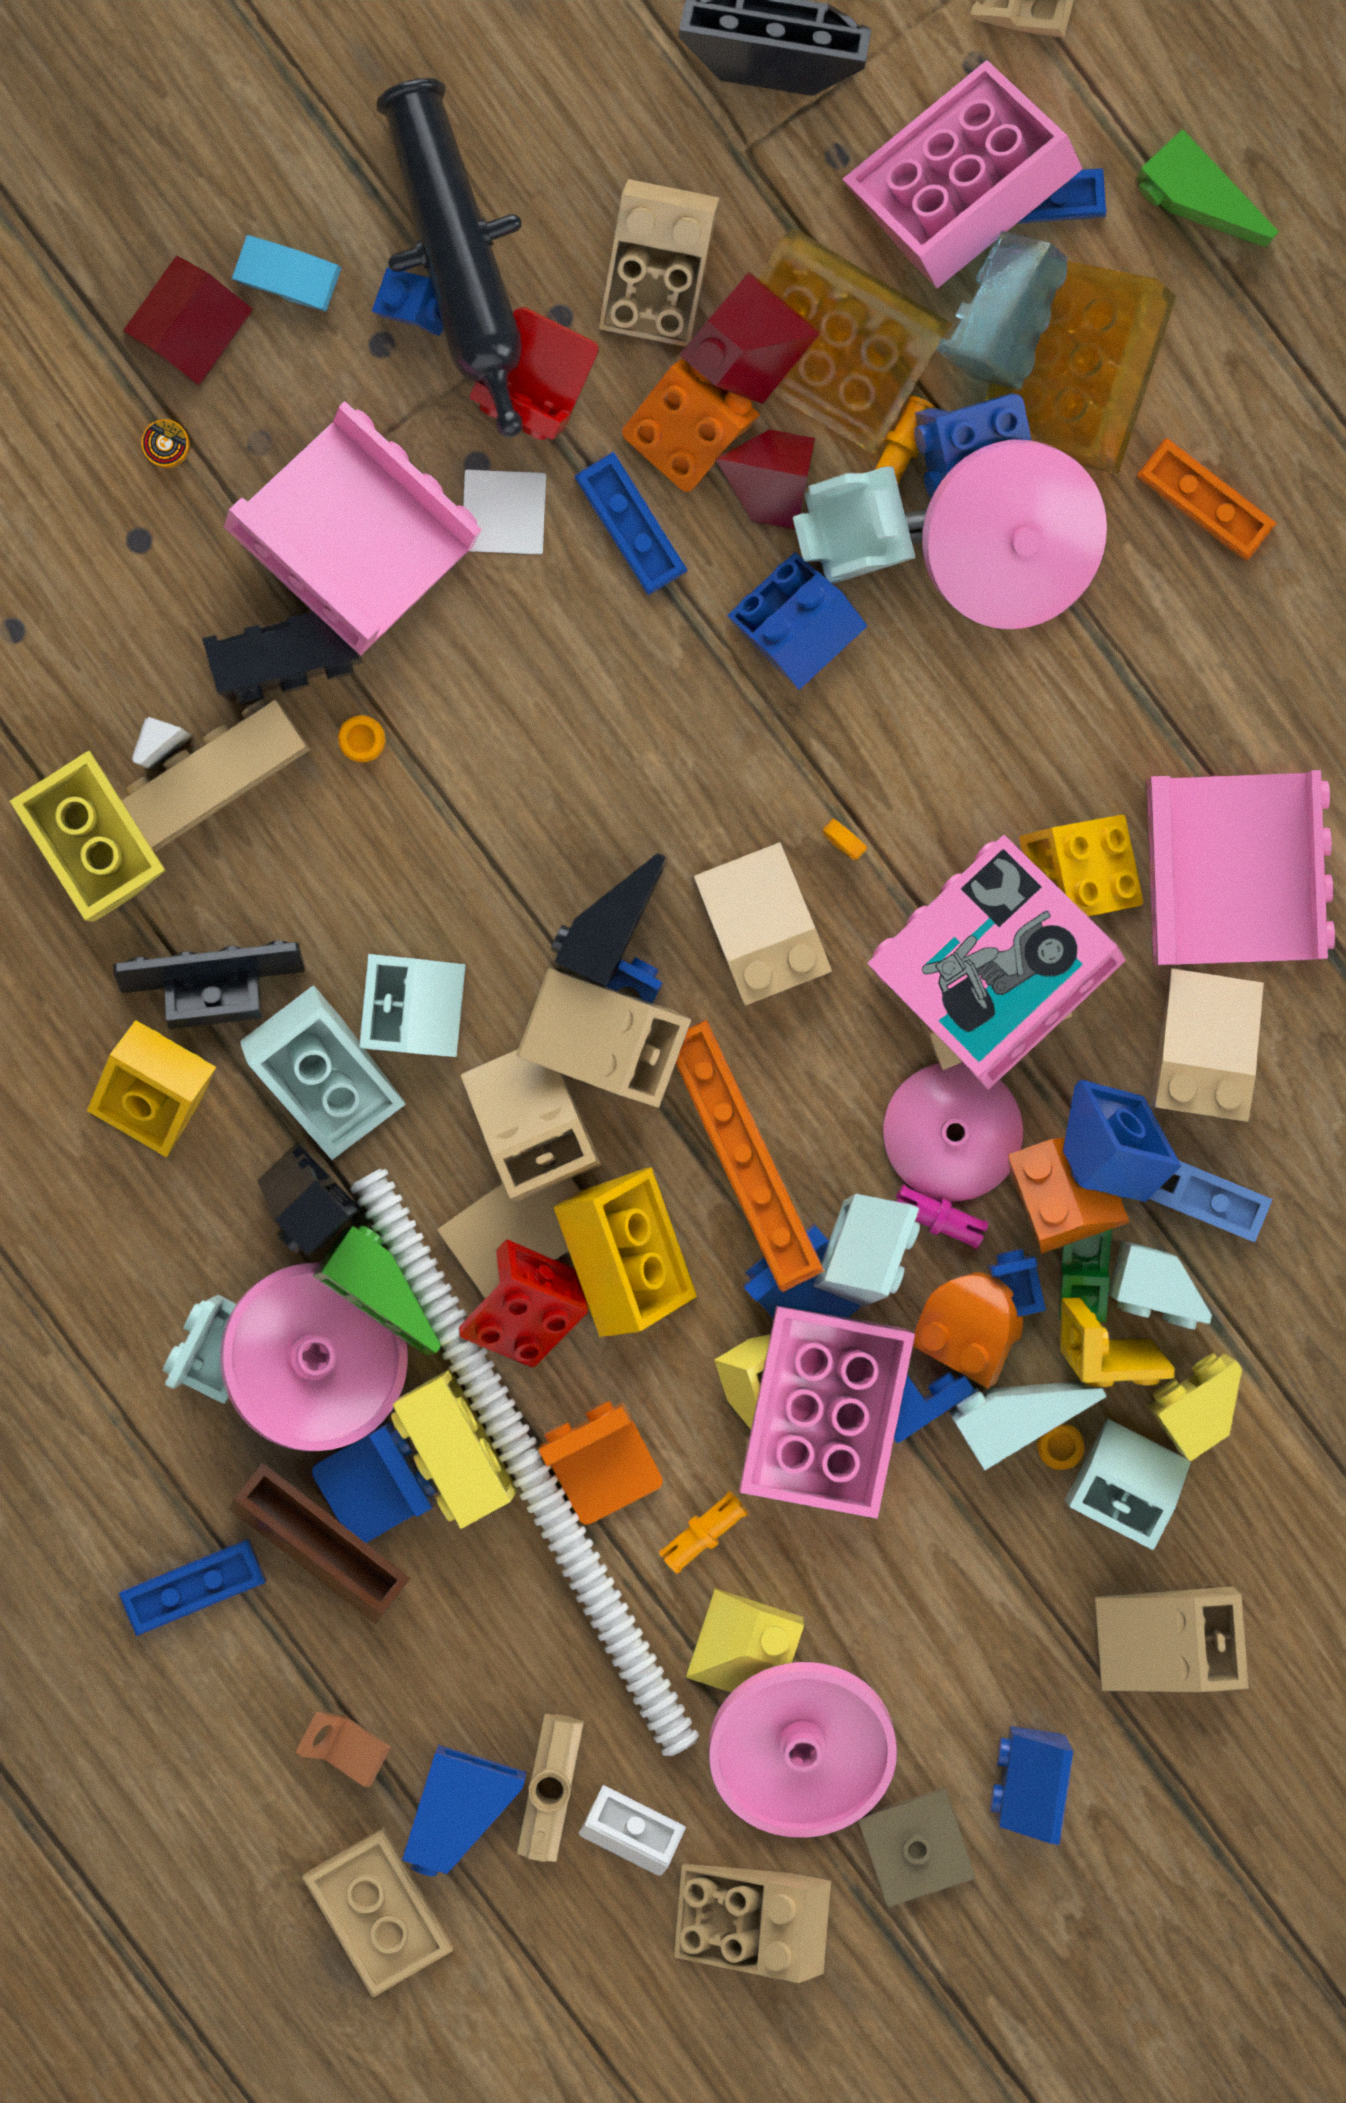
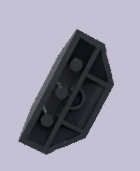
M685 0L678 38L720 81L814 96L865 69L871 29L863 24L858 25L850 16L830 4L808 0Z

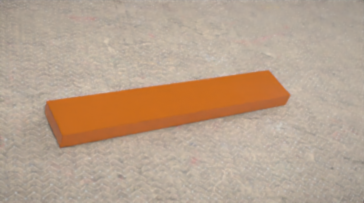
M705 1020L688 1028L675 1064L779 1289L784 1292L825 1272L709 1022Z

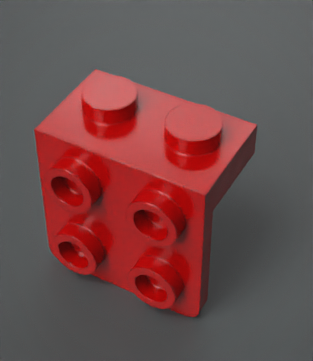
M519 307L513 312V316L521 334V357L517 368L508 374L509 394L514 410L522 417L523 427L521 430L536 439L546 440L548 437L553 440L568 424L598 356L599 346L595 341L526 307ZM476 381L469 399L479 403V409L482 412L497 418L495 405L488 388L483 382Z

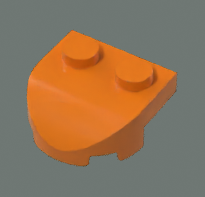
M981 1272L962 1275L938 1287L927 1299L914 1331L913 1347L986 1388L992 1387L997 1383L1012 1344L1020 1340L1022 1335L1023 1317H1018L1016 1307L1011 1299L1014 1295L1012 1290L1000 1279Z

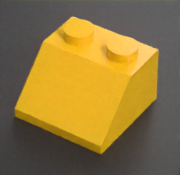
M135 1020L110 1053L87 1111L167 1158L202 1100L216 1067L203 1060L200 1056L191 1053L162 1036L159 1032Z

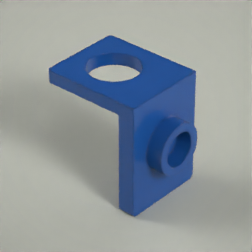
M634 957L631 964L621 960L608 988L618 991L622 987H632L639 992L641 999L653 1003L663 985V982L655 978L659 970L637 957Z

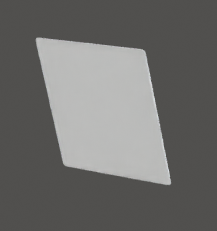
M465 470L463 507L472 513L477 521V526L482 529L474 546L469 551L522 554L543 553L545 473Z

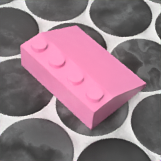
M986 60L842 180L907 259L938 289L1083 168L1068 135Z
M776 1306L739 1492L878 1519L915 1333L906 1328Z

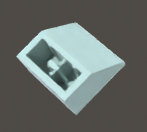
M368 954L359 1048L457 1057L466 964Z
M854 1194L845 1199L821 1262L825 1272L816 1276L813 1286L863 1307L887 1297L889 1292L894 1294L904 1275V1267L899 1265L905 1248L908 1250L912 1248L920 1229V1224L915 1222L919 1208L910 1204Z
M1121 1240L1109 1287V1296L1118 1301L1117 1308L1122 1309L1124 1312L1148 1318L1151 1309L1164 1312L1162 1319L1167 1320L1168 1323L1190 1329L1196 1328L1197 1321L1210 1324L1212 1314L1178 1257L1165 1251Z
M1107 1418L1064 1501L1070 1508L1154 1550L1175 1510L1191 1462Z

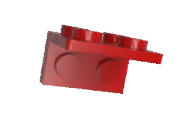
M506 1239L496 1250L500 1284L459 1326V1336L526 1366L535 1367L588 1313L587 1301L574 1268Z

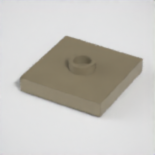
M946 1787L868 1812L858 1820L887 1908L976 1878Z

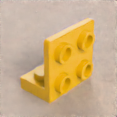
M1124 815L1057 826L1019 836L1022 853L1088 917L1143 905L1129 830Z
M1080 1297L1062 1298L1060 1352L1082 1383L1092 1387H1109L1114 1384V1381L1132 1380V1382L1139 1385H1155L1160 1382V1379L1174 1378L1175 1368L1152 1339L1109 1340L1107 1329L1101 1326L1096 1319L1095 1313H1091Z

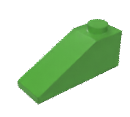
M1183 129L1141 167L1136 177L1141 183L1138 188L1147 201L1155 207L1161 204L1168 212L1265 248L1279 233Z
M354 1226L344 1229L312 1276L425 1356L437 1353L441 1344L393 1255L381 1246L384 1240L365 1226H360L359 1229Z

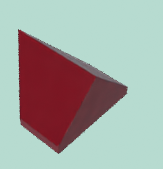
M769 429L715 459L752 520L751 522L796 530L793 517L801 513L815 438Z

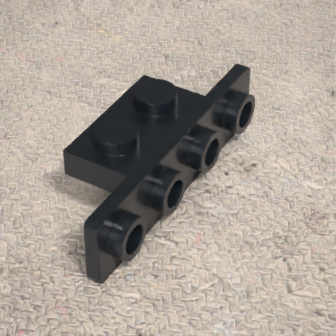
M272 941L265 946L250 948L228 946L216 952L199 954L179 952L172 957L156 959L135 957L126 962L113 965V974L122 993L165 988L166 1022L169 1029L262 1018L260 977L305 971V963L299 943H289L286 941Z

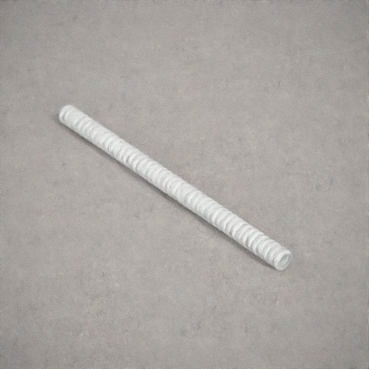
M379 1169L353 1183V1187L350 1188L352 1194L358 1193L360 1197L357 1201L360 1207L365 1206L368 1211L364 1214L366 1219L371 1218L374 1222V1225L371 1227L374 1232L379 1231L381 1238L384 1240L383 1244H386L389 1249L388 1251L393 1255L445 1351L442 1354L444 1360L449 1359L451 1361L450 1371L452 1373L456 1371L459 1376L456 1379L457 1384L464 1385L466 1389L463 1392L465 1398L470 1397L473 1401L470 1405L473 1411L478 1410L480 1414L477 1418L480 1424L485 1423L487 1429L484 1430L486 1436H492L494 1442L491 1443L493 1449L499 1448L501 1452L498 1456L501 1462L506 1461L508 1467L505 1469L507 1474H513L515 1480L512 1482L514 1487H520L522 1490L519 1496L522 1500L527 1499L530 1505L527 1506L528 1512L535 1513L536 1518L533 1520L535 1525L542 1526L543 1531L541 1535L543 1539L548 1538L551 1542L548 1545L551 1552L556 1551L558 1555L555 1558L556 1563L563 1564L565 1567L562 1570L564 1577L569 1576L572 1580L569 1583L572 1590L577 1589L579 1593L576 1596L579 1603L584 1602L586 1605L583 1611L585 1615L591 1614L593 1618L590 1622L593 1628L598 1627L600 1631L597 1637L600 1641L605 1640L607 1643L604 1649L607 1654H613L614 1658L611 1662L614 1667H620L621 1671L618 1673L620 1678L628 1681V1684L625 1686L627 1691L634 1692L635 1696L632 1699L634 1704L641 1705L642 1709L639 1713L643 1718L647 1717L649 1719V1722L646 1724L650 1731L655 1730L656 1735L653 1738L656 1743H662L661 1752L663 1756H673L682 1752L697 1741L699 1733L697 1730H691L689 1727L692 1721L689 1717L684 1718L685 1708L682 1704L677 1705L678 1695L676 1692L669 1691L668 1688L671 1686L669 1679L663 1680L661 1675L664 1673V1670L661 1666L656 1667L654 1662L657 1660L655 1654L648 1653L647 1649L650 1645L648 1641L641 1640L640 1636L643 1632L640 1628L635 1629L633 1625L636 1621L634 1616L627 1615L626 1611L629 1607L626 1602H620L619 1598L622 1594L619 1590L613 1589L612 1585L615 1583L613 1578L606 1577L605 1572L608 1569L605 1564H599L600 1554L597 1551L593 1552L590 1547L593 1545L591 1539H585L583 1535L586 1533L585 1527H579L577 1524L579 1516L577 1513L572 1514L569 1509L572 1507V1504L569 1500L564 1501L562 1496L565 1494L563 1488H557L555 1484L558 1481L556 1475L551 1476L548 1470L551 1466H546L543 1463L539 1450H536L534 1446L537 1443L535 1437L528 1436L527 1432L530 1430L528 1424L522 1425L520 1421L523 1417L520 1411L515 1412L513 1409L516 1403L513 1398H507L506 1393L509 1391L507 1386L501 1387L499 1380L502 1378L499 1373L494 1374L491 1368L495 1365L492 1360H486L484 1356L488 1353L486 1348L480 1349L479 1345L459 1336L458 1328L465 1321L463 1317L466 1315L464 1309H458L456 1305L459 1303L456 1296L452 1298L449 1291L452 1290L450 1284H444L442 1280L445 1277L444 1272H438L435 1268L438 1262L436 1258L431 1259L429 1257L430 1247L428 1245L423 1246L421 1242L424 1238L423 1234H417L414 1230V1227L417 1226L415 1220L409 1221L407 1214L410 1213L408 1207L402 1208L400 1204L403 1198L400 1194L396 1196L392 1189L396 1187L394 1182L388 1183L386 1176L389 1174L387 1169Z

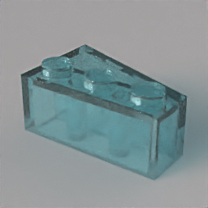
M1002 231L976 277L977 283L981 284L971 304L961 303L956 312L957 318L962 319L951 340L941 339L936 351L971 378L1021 391L1025 378L1033 370L1035 363L1034 352L1040 335L1049 325L1051 318L1050 307L1057 289L1065 281L1068 257L1050 242Z

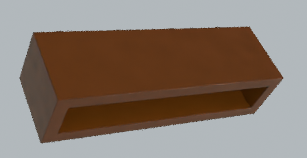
M264 1463L259 1466L231 1503L230 1511L375 1625L411 1579Z

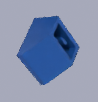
M796 552L781 563L771 575L743 598L740 604L727 615L766 659L799 690L868 626L844 594L809 563L805 562Z

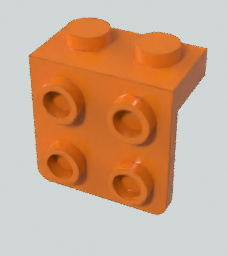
M681 359L669 368L622 429V435L626 441L684 492H690L696 488L716 463L715 459L725 452L733 440L747 431L760 414L752 408L750 399L716 387L688 362Z
M610 1400L587 1411L585 1414L588 1420L571 1428L569 1422L553 1428L544 1434L546 1442L542 1443L538 1449L546 1466L551 1465L575 1513L579 1516V1521L586 1525L592 1524L656 1491L663 1483L662 1475L624 1402L613 1406Z

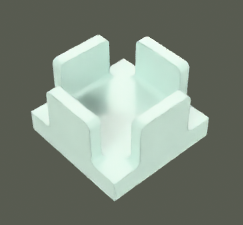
M882 467L867 473H848L808 486L809 492L804 493L809 513L796 515L793 517L803 560L805 562L820 561L825 578L832 584L916 558L893 467Z

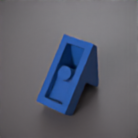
M951 1371L945 1373L927 1386L931 1393L923 1398L907 1374L894 1435L896 1443H900L973 1394L975 1390L965 1375L960 1373L954 1377Z

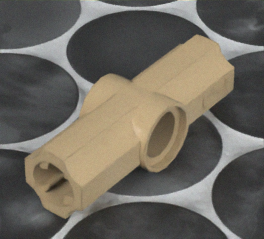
M544 1714L518 1843L517 1854L542 1862L557 1861L584 1721L560 1714ZM546 1777H553L561 1782L563 1792L557 1797L548 1798L539 1792L537 1784Z

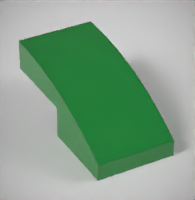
M1112 1229L1062 1246L1059 1320H1061L1062 1298L1080 1297L1091 1313H1095L1098 1322H1106L1110 1284L1108 1270Z

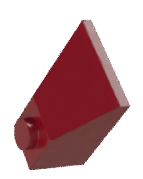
M748 272L679 356L716 387L763 404L821 332L752 273Z

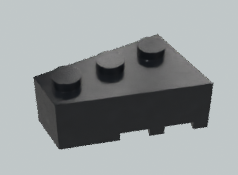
M315 612L288 617L284 622L260 628L259 625L243 629L244 633L218 640L216 635L202 638L217 693L228 701L236 699L238 706L265 699L263 691L281 687L283 693L310 686L308 679L326 674L327 680L351 675L354 673L353 666L363 663L361 656Z
M298 1142L257 1180L274 1221L281 1227L277 1232L278 1237L294 1253L303 1250L308 1255L320 1249L362 1209Z

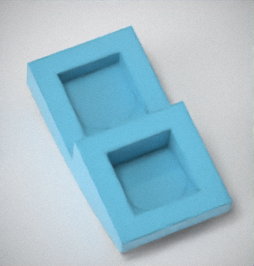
M247 235L232 279L241 285L273 293L287 301L326 312L341 267L310 254Z

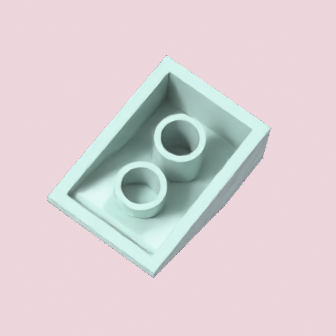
M314 985L240 1041L247 1064L331 1160L405 1105L403 1098L366 1049L359 1048L360 1041Z
M1082 1381L989 1388L982 1393L977 1387L974 1388L975 1392L956 1404L957 1408L951 1411L950 1415L983 1469L986 1470L1107 1396L1101 1387H1092L1082 1383Z

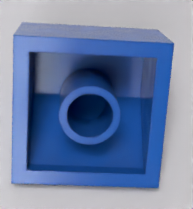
M1081 1079L1075 1084L1063 1152L1072 1168L1071 1173L1074 1180L1081 1187L1088 1190H1097L1118 1197L1146 1202L1181 1167L1147 1100L1142 1095Z
M1010 1726L1008 1739L1000 1738L997 1766L1004 1767L1001 1785L993 1784L990 1798V1812L997 1813L996 1819L999 1827L1050 1844H1060L1073 1758V1749L1065 1734Z

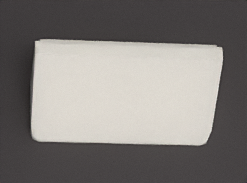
M150 717L148 719L145 718L132 757L133 762L147 769L154 770L183 746L193 735L180 727Z
M603 1785L579 1831V1835L661 1876L668 1868L686 1827Z

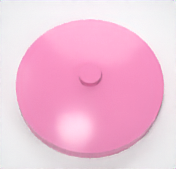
M1008 440L990 444L976 450L956 464L936 489L929 503L923 526L922 545L925 565L940 595L952 607L969 619L985 626L1000 629H1020L1038 625L1065 611L1083 594L1091 583L1104 553L1107 534L1106 513L1101 494L1091 476L1078 462L1062 451L1047 444L1030 440Z
M320 1263L289 1266L264 1277L254 1284L241 1297L232 1310L225 1325L220 1347V1367L223 1384L233 1407L240 1417L254 1431L267 1440L280 1446L300 1451H325L344 1447L360 1440L375 1430L393 1409L392 1404L399 1398L408 1367L407 1342L314 1278L312 1275Z
M788 1663L774 1666L753 1675L741 1683L725 1699L714 1718L709 1736L710 1770L717 1791L724 1802L736 1815L750 1825L768 1833L786 1837H815L830 1834L861 1819L873 1809L885 1794L891 1783L897 1761L895 1731L890 1714L882 1699L867 1683L857 1676L835 1666L821 1663Z

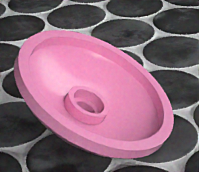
M963 1062L945 1070H942L940 1064L937 1063L915 1072L896 1090L885 1113L883 1139L891 1165L901 1179L911 1188L937 1200L944 1198L948 1201H965L991 1191L1011 1172L1007 1154L1021 1150L1023 1122L1014 1096L1001 1080H998L987 1090ZM953 1123L960 1124L964 1130L963 1137L958 1141H951L946 1135L948 1126Z

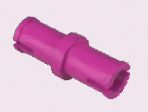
M903 1184L896 1194L897 1202L919 1208L915 1221L927 1226L928 1232L936 1236L941 1232L969 1244L975 1249L979 1247L984 1237L981 1233L982 1231L986 1232L988 1221L980 1220L951 1207V1201L944 1198L937 1201L909 1189Z

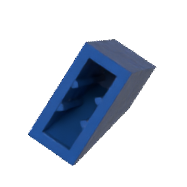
M438 1745L402 1861L411 1863L410 1869L423 1875L437 1876L438 1872L447 1874L523 1788L527 1772Z

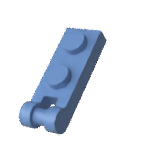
M1179 1161L1181 1167L1174 1173L1178 1175L1172 1193L1159 1188L1149 1198L1252 1242L1256 1241L1273 1200Z

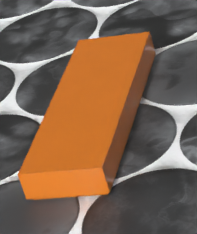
M1167 437L1136 475L1143 483L1244 561L1249 560L1276 525L1274 520Z

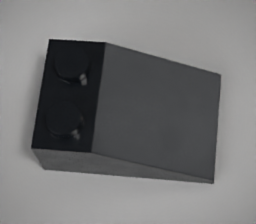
M657 853L573 920L571 927L562 924L550 949L558 953L554 962L608 987L662 874L667 858Z

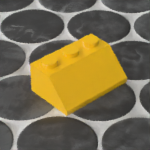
M652 1167L644 1168L584 1189L553 1207L599 1337L640 1332L697 1297Z

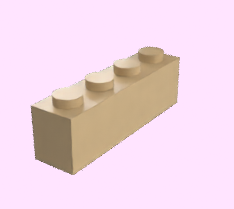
M265 699L257 701L241 713L244 718L243 721L231 729H228L226 724L214 729L203 737L202 740L205 746L191 755L187 750L176 754L163 764L167 771L153 780H150L148 775L144 776L124 790L127 797L122 802L153 851L156 852L310 751V748L278 701L273 700L269 704Z

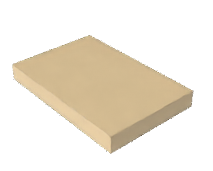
M573 1178L516 1203L509 1198L502 1183L442 1225L437 1231L486 1299L500 1284L496 1250L506 1239L554 1260L569 1251L553 1207L581 1190Z
M384 1827L309 1870L302 1876L372 1998L444 1957L454 1949Z

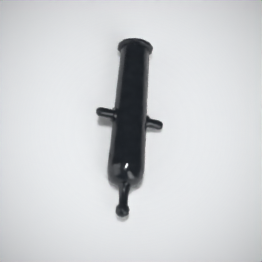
M416 78L404 81L388 88L377 98L376 109L387 118L419 240L416 241V247L392 255L388 260V266L394 272H402L419 265H423L425 269L427 268L453 363L467 379L474 382H483L486 385L497 412V431L505 437H514L520 433L523 421L520 414L514 410L508 390V374L517 368L520 361L521 334L514 319L512 307L491 246L494 245L493 240L519 231L522 221L515 214H509L489 222L481 217L442 101L445 96V84L435 78Z

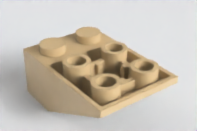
M631 179L627 180L621 195L599 329L685 347L690 343L720 197Z
M548 967L516 1056L612 1093L659 1108L691 1019L670 1008Z
M518 1049L461 1074L492 1159L509 1198L516 1203L601 1165L562 1073L517 1057Z
M1235 1587L1094 1597L1102 1691L1209 1692L1249 1689L1242 1595Z
M683 1864L681 1867L674 1958L794 1983H801L822 1975L824 1972L831 1881L787 1872Z

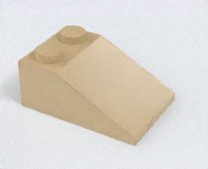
M780 842L694 876L744 1006L832 972Z
M1170 969L1149 1102L1150 1107L1249 1122L1256 1077L1264 983Z

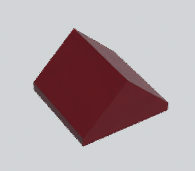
M176 255L123 332L200 386L251 315L253 309L211 274Z

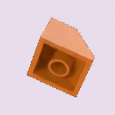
M1065 1138L1050 1139L1007 1154L1010 1173L1041 1254L1129 1223L1120 1197L1097 1190L1085 1189L1074 1180L1071 1173L1072 1168L1063 1152Z

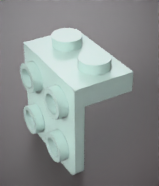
M216 1295L207 1301L202 1300L200 1304H195L184 1325V1329L190 1332L186 1342H181L179 1347L175 1346L163 1367V1371L169 1374L165 1383L166 1386L175 1389L183 1383L223 1404L227 1403L229 1397L221 1375L220 1347L225 1325L236 1303Z

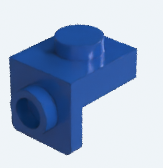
M387 267L372 312L382 318L415 325L430 334L441 335L443 326L430 278L405 271L394 272Z
M1023 1249L997 1254V1263L987 1265L988 1272L992 1277L1000 1279L1012 1290L1014 1295L1011 1299L1016 1307L1018 1317L1046 1311L1037 1272L1038 1264L1036 1257L1033 1255L1025 1256Z

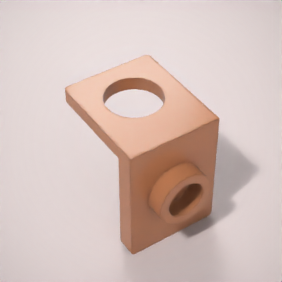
M316 1712L295 1753L301 1757L325 1760L363 1787H371L391 1747L347 1716ZM328 1725L325 1737L319 1744L313 1746L317 1733L324 1726Z

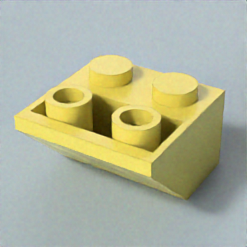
M1215 1353L1204 1357L1192 1366L1191 1369L1194 1374L1182 1383H1178L1176 1379L1166 1383L1152 1394L1156 1400L1148 1405L1174 1446L1190 1462L1230 1435L1242 1368L1236 1360L1226 1354L1217 1357Z

